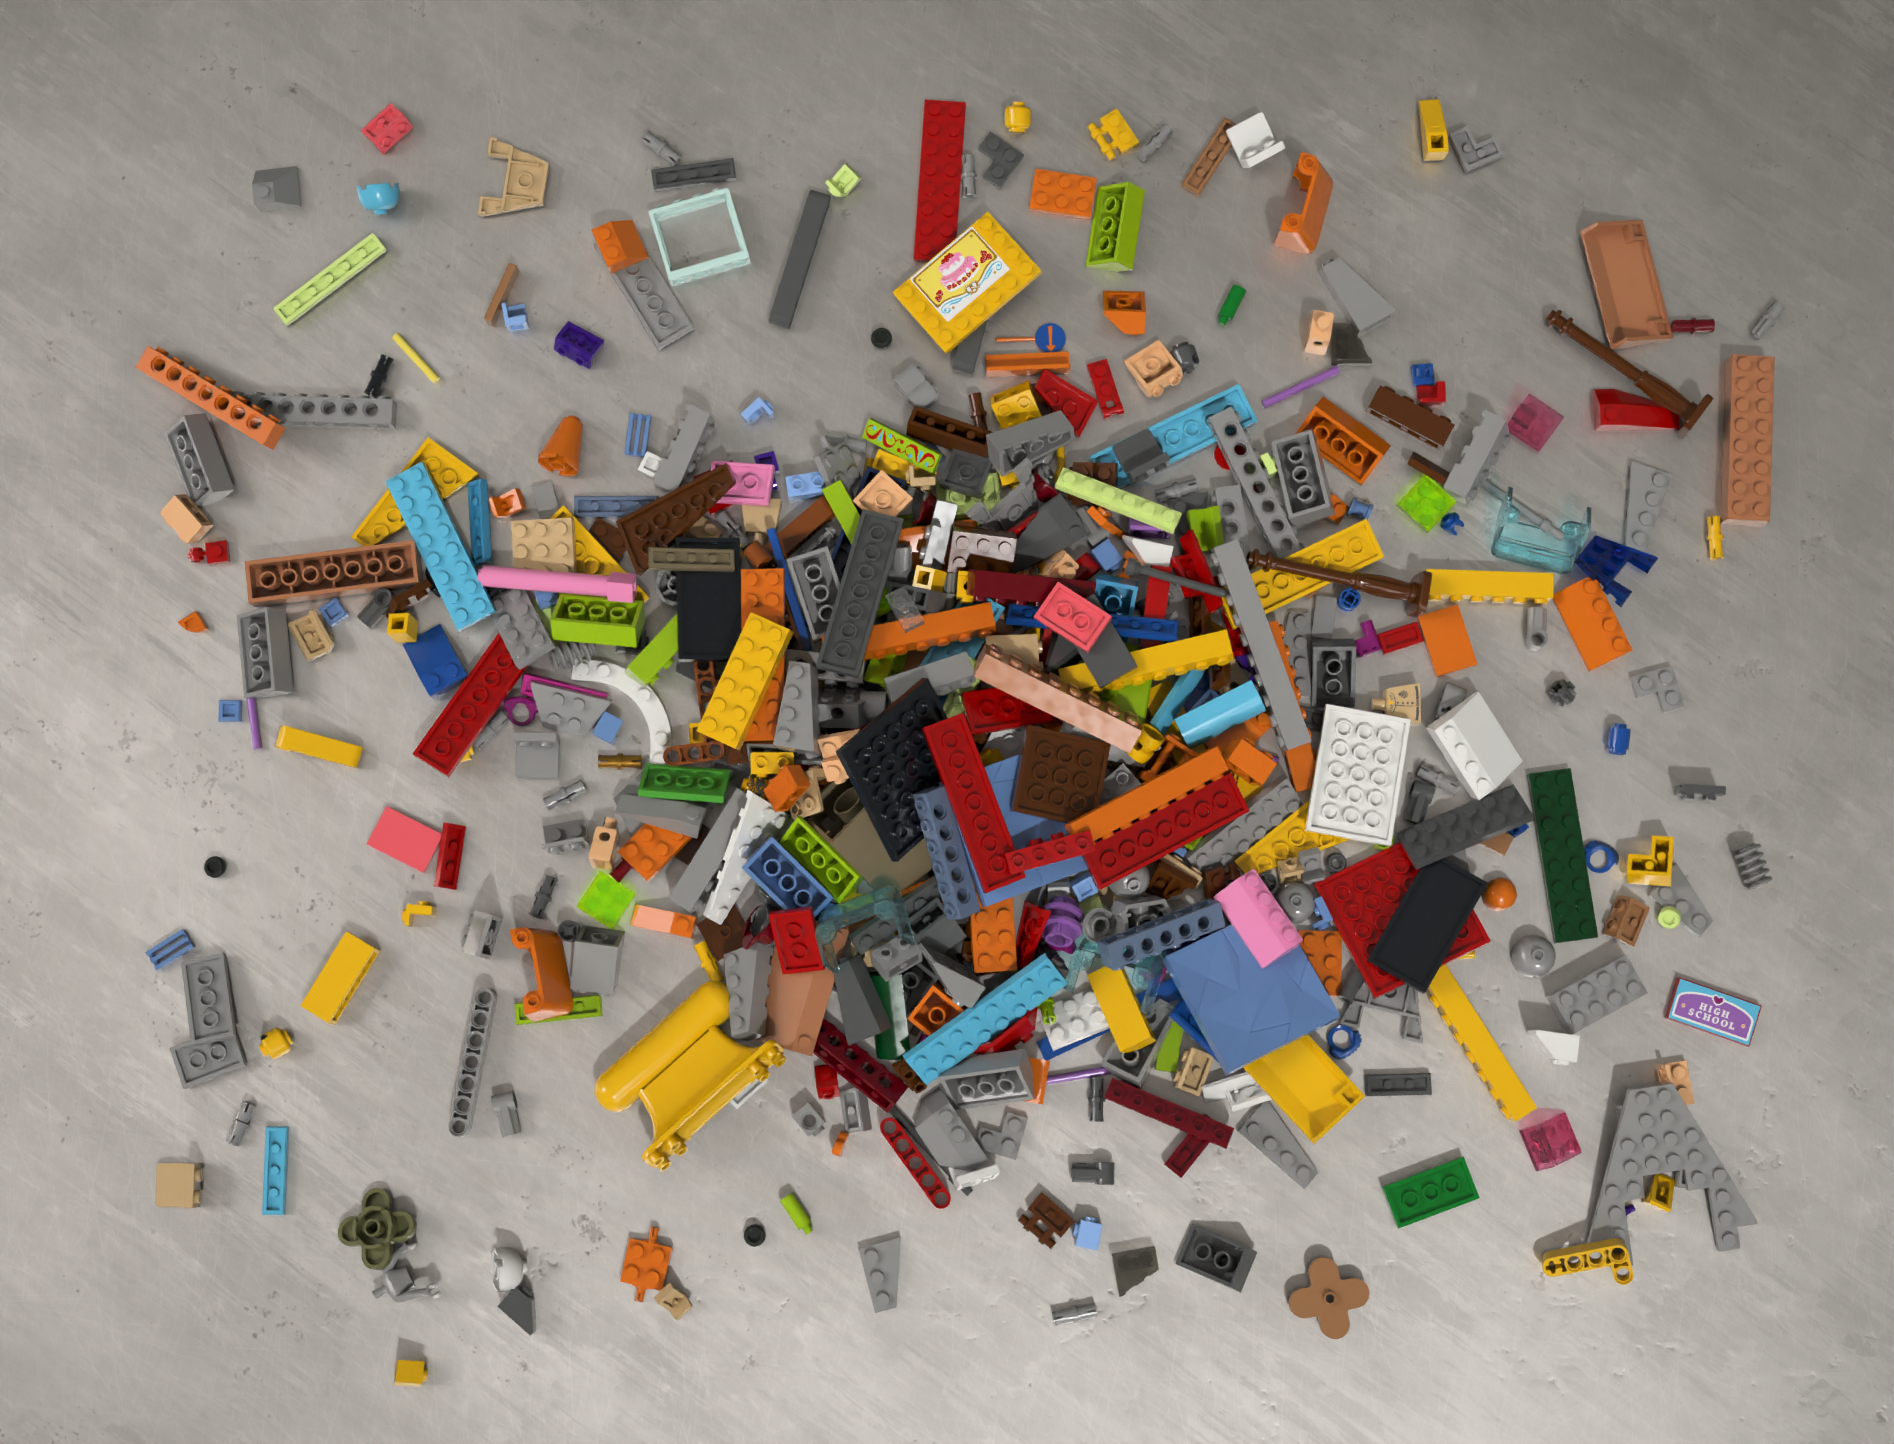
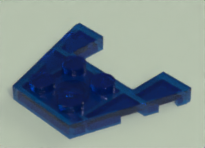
M1595 535L1577 557L1575 564L1593 581L1597 580L1603 586L1602 590L1607 595L1611 593L1617 599L1615 603L1622 607L1632 591L1614 579L1628 562L1648 573L1658 560V557Z

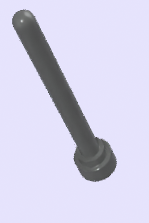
M1130 557L1125 569V574L1131 576L1143 574L1218 597H1225L1227 594L1225 589L1143 566L1137 559Z

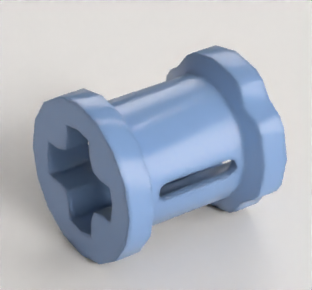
M1353 497L1347 515L1353 514L1363 520H1368L1374 505L1364 504L1357 501L1356 497Z

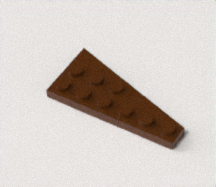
M727 463L616 521L638 576H641L648 570L649 547L670 548L675 543V538H681L736 484Z

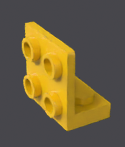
M1029 380L990 396L991 407L1001 429L1042 417L1033 397Z

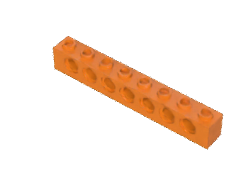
M147 346L135 368L272 450L275 448L286 429L279 424L280 419L271 414L268 417L263 414L265 410L255 404L250 407L247 405V399L238 394L236 397L232 396V390L223 385H220V387L215 386L217 381L206 375L202 378L199 376L200 371L190 365L188 368L184 367L185 362L175 356L172 359L167 357L169 353L164 349L157 347L155 350Z

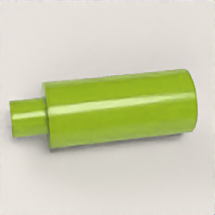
M793 1192L780 1200V1203L798 1230L802 1228L806 1235L813 1231L809 1224L812 1222Z

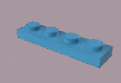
M478 479L467 483L471 555L475 566L492 562L491 531L489 525L490 511L488 508L486 479Z

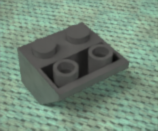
M937 897L903 923L918 945L922 943L942 954H946L967 937L955 920L947 919L944 905Z

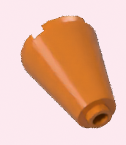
M572 415L564 417L538 455V463L547 471L553 472V470L560 471L559 475L568 477L577 474L583 424L578 417Z

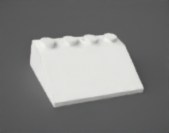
M1479 691L1426 727L1471 798L1480 800L1496 789L1522 762L1521 757Z

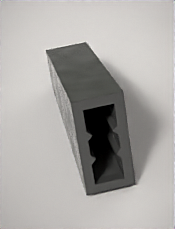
M850 954L839 959L840 964L833 967L848 1045L880 1034L892 1027L861 955L852 958Z

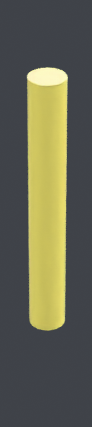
M396 333L392 339L433 383L438 382L440 377L403 337Z

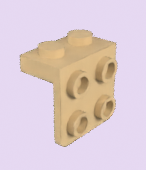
M821 765L808 768V771H803L811 786L790 808L794 821L799 815L804 819L818 814L824 809L818 781L826 778Z
M159 1163L156 1168V1206L200 1207L202 1202L201 1181L203 1178L201 1163Z

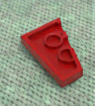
M1043 370L1034 386V390L1054 412L1060 410L1074 427V435L1079 438L1098 400L1048 370Z
M1024 901L1016 937L1017 967L1020 969L1030 964L1051 914L1050 910L1031 901Z

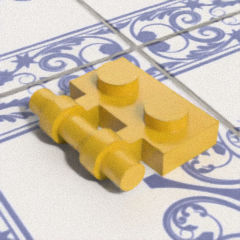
M1117 108L1099 119L1102 125L1101 128H1097L1094 122L1087 126L1091 132L1090 136L1093 140L1097 141L1101 147L1100 151L1103 155L1107 156L1109 161L1116 158L1113 152L1115 149H1118L1120 154L1123 155L1139 145L1138 139ZM1108 134L1112 142L1107 143L1103 135Z

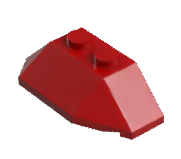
M1037 1007L1031 1011L1027 1010L1023 1017L988 1042L983 1043L972 1054L985 1055L1017 1050L1015 1045L1020 1041L1026 1043L1034 1036L1031 1032L1035 1030Z

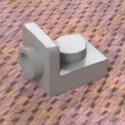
M1316 847L1297 852L1298 858L1304 867V873L1301 874L1304 884L1325 880V875L1321 868V852L1319 848Z

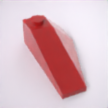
M1617 389L1593 390L1595 431L1679 430V416L1653 400Z

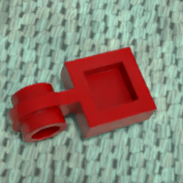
M227 540L205 543L206 551L204 552L202 548L196 547L190 548L189 553H187L188 559L192 563L202 562L204 557H207V564L209 565L230 562Z

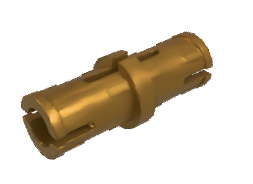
M618 753V755L598 756L599 761H607L598 762L599 769H642L641 762H633L642 761V755H623V753Z

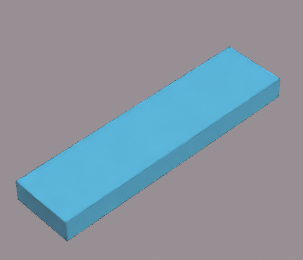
M1194 669L1184 675H1180L1150 721V724L1159 730L1162 735L1166 733L1207 669L1201 671Z
M266 1127L262 1215H286L289 1127Z

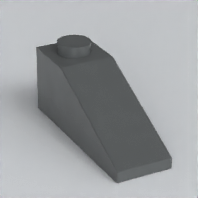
M887 581L881 601L938 613L943 612L947 594Z

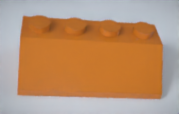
M1324 396L1315 405L1295 433L1312 429L1317 437L1321 456L1360 485L1365 482L1391 447L1390 444Z
M1595 574L1553 594V601L1588 671L1596 669L1633 650Z

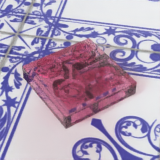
M1529 393L1507 423L1509 433L1539 452L1561 423L1564 416Z

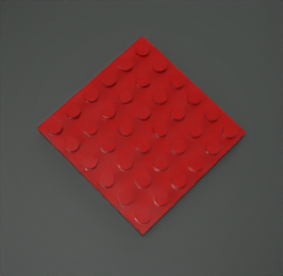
M1400 842L1325 878V880L1314 883L1315 890L1319 897L1322 896L1339 935L1374 999L1405 985V983L1367 962L1420 868L1417 870L1414 868ZM1474 909L1440 967L1491 942Z

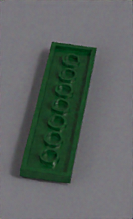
M1571 768L1527 774L1554 943L1598 938Z

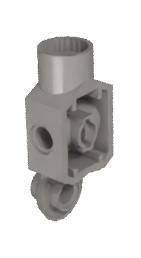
M834 685L818 688L819 728L859 729L876 718L888 707V695L884 691H866L864 688L836 687Z
M1154 894L1139 896L1134 899L1115 900L1110 911L1105 908H1095L1085 915L1082 921L1083 934L1089 941L1097 943L1101 939L1187 907L1182 899L1166 901V899ZM1098 920V925L1096 928H1094V925Z

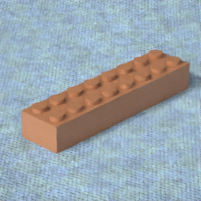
M1732 354L1725 361L1720 524L1763 527L1770 522L1775 357Z
M415 540L244 561L248 603L254 607L373 593L380 588L388 590L411 588L423 581L420 552Z
M985 643L974 664L975 678L1128 753L1131 752L1142 732L1140 719H1138L1135 713L1128 710L1123 712L1119 710V706L1110 701L1105 703L1099 700L1100 697L1095 693H1085L1080 690L1078 685L1072 682L1067 684L1061 681V677L1051 672L1047 674L1041 671L1042 668L1034 663L1028 665L1022 662L1023 659L1013 653L1008 655L1002 652L1003 649L998 645L991 644L990 646Z

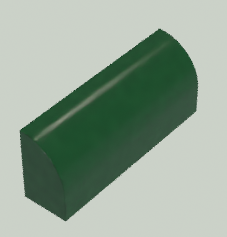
M878 971L868 972L892 1024V1027L874 1035L876 1056L883 1060L903 1059V1054L910 1050L902 973L885 982Z

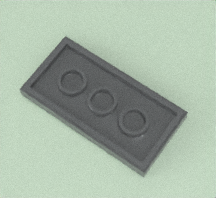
M1095 594L1085 598L1104 611ZM1111 621L1088 653L1074 645L1100 689L1138 668Z

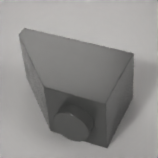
M519 1285L512 1289L497 1307L531 1336L536 1331L535 1299L531 1296L533 1293L525 1285Z

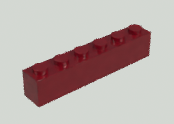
M969 569L966 595L973 596V600L986 601V597L993 598V602L1006 603V599L1014 600L1013 604L1026 605V601L1034 602L1033 606L1041 607L1057 582H1060L1083 598L1095 594L1096 582Z

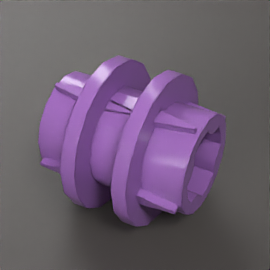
M1064 895L1055 896L1048 904L1043 906L1051 911L1042 933L1043 938H1045L1048 944L1055 947H1068L1075 939L1081 936V923L1084 919V913L1075 899Z

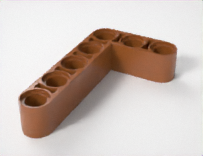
M824 495L777 534L785 560L795 553L798 548L826 523L828 524L836 517ZM756 540L743 552L748 564L753 569H775L778 567L770 541L762 546Z
M694 662L701 719L706 711L705 706L710 702L716 689L717 671L715 662H709L710 667L707 671L700 669V662ZM706 680H709L713 685L712 690L708 693L702 688ZM703 734L704 742L668 747L663 753V759L670 766L718 760L726 755L725 745ZM714 744H718L721 747V754L719 756H715L711 752ZM693 747H697L700 750V756L697 759L692 758L690 755V750ZM672 750H676L679 754V759L676 762L671 761L669 758V753Z

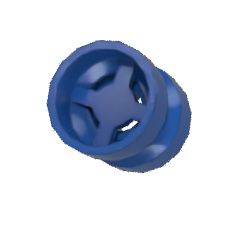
M1352 588L1343 590L1337 598L1338 608L1343 612L1353 611L1361 601L1359 592Z

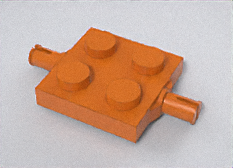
M650 1227L649 1238L646 1240L629 1239L620 1282L637 1287L634 1301L643 1302L645 1290L647 1289L660 1291L665 1287L673 1247L662 1245L657 1241L660 1229L657 1227Z

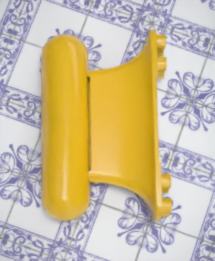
M710 980L698 987L604 1071L595 1082L594 1094L598 1103L605 1110L622 1112L631 1107L638 1099H641L652 1120L654 1135L652 1143L643 1152L642 1159L652 1168L658 1167L660 1171L666 1170L671 1165L669 1158L674 1153L677 1156L683 1155L688 1149L685 1143L692 1138V1135L742 1090L757 1079L760 1082L765 1081L770 1076L768 1069L773 1064L776 1067H780L786 1062V1057L783 1055L785 1050L776 1040H768L759 1047H748L737 1043L719 1028L730 1018V995L727 984Z

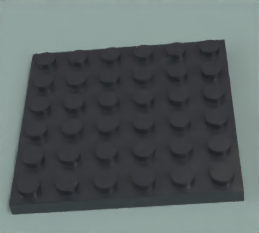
M921 678L836 751L842 766L893 862H898L925 838L920 826L918 812L915 808L913 794L932 786H939V783L942 782L921 728L948 718L928 678Z

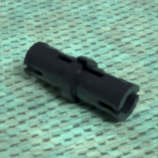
M381 354L375 370H372L370 374L372 377L364 391L365 394L370 395L371 393V397L377 398L382 383L387 380L386 374L394 361L388 356L386 360V355Z

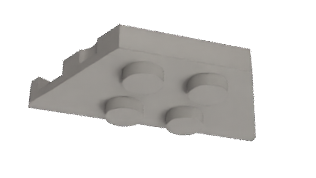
M532 680L530 684L542 726L583 737L612 703L610 698Z

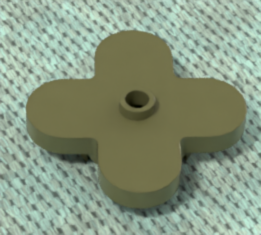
M373 1188L363 1197L362 1212L358 1216L347 1217L340 1223L338 1237L344 1245L362 1247V1261L367 1268L383 1270L392 1261L393 1244L410 1240L416 1232L417 1222L410 1213L404 1211L393 1212V1199L388 1191Z

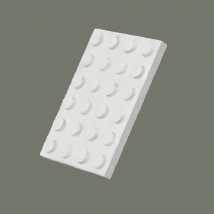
M1330 704L1325 705L1305 831L1391 846L1411 719Z

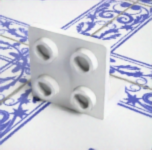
M1259 112L1226 130V134L1242 168H1250L1286 149L1283 141L1276 142L1263 112Z

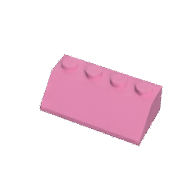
M1255 869L1237 878L1213 897L1216 901L1220 902L1222 911L1262 969L1296 949L1303 941Z

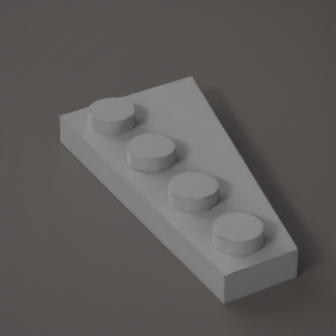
M1289 612L1283 642L1284 645L1289 647L1290 657H1288L1289 665H1293L1296 678H1293L1295 686L1299 687L1301 697H1311V612Z
M1268 1101L1261 1103L1238 1130L1244 1138L1303 1189L1318 1174L1316 1168Z

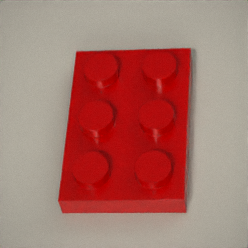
M804 907L770 911L769 920L782 974L824 970L826 964L813 908Z

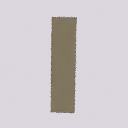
M649 547L648 570L734 572V549Z

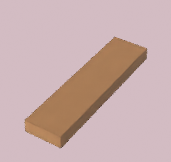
M1226 117L1224 118L1181 184L1182 188L1199 197L1232 146L1226 130L1236 125L1234 122Z

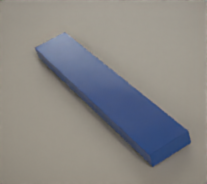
M775 528L767 529L778 568L785 569V591L804 651H811L812 645Z

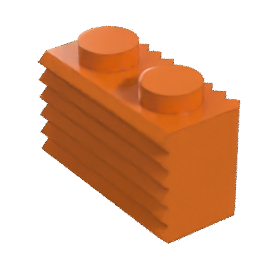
M786 764L779 769V774L769 780L768 786L763 790L775 812L788 811L811 786L801 765Z

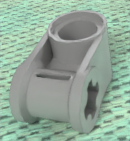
M1447 681L1434 712L1435 720L1444 715L1441 711L1445 709L1450 711L1463 702L1467 690Z

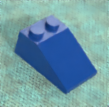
M441 624L417 636V642L403 644L417 675L429 696L434 700L461 685L469 675Z

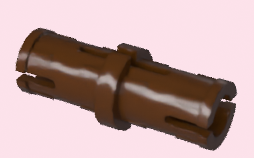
M980 392L969 394L968 398L972 412L970 413V418L973 419L974 426L988 430L985 418L987 412L983 407L982 394Z

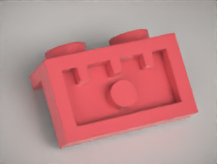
M390 103L361 132L382 154H385L413 126L404 114Z

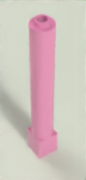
M484 565L478 571V581L484 587L607 597V601L633 603L637 594V574L611 572L610 576L488 565Z

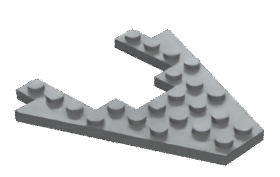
M1667 1082L1627 1089L1587 1243L1612 1238L1622 1239L1627 1245L1632 1266L1633 1259L1624 1201L1646 1198L1642 1176L1683 1170L1686 1190L1708 1188L1716 1250L1719 1252L1740 1249L1738 1227L1757 1224L1755 1216L1673 1083ZM1615 1248L1612 1250V1253L1614 1254H1620L1623 1252L1622 1248Z

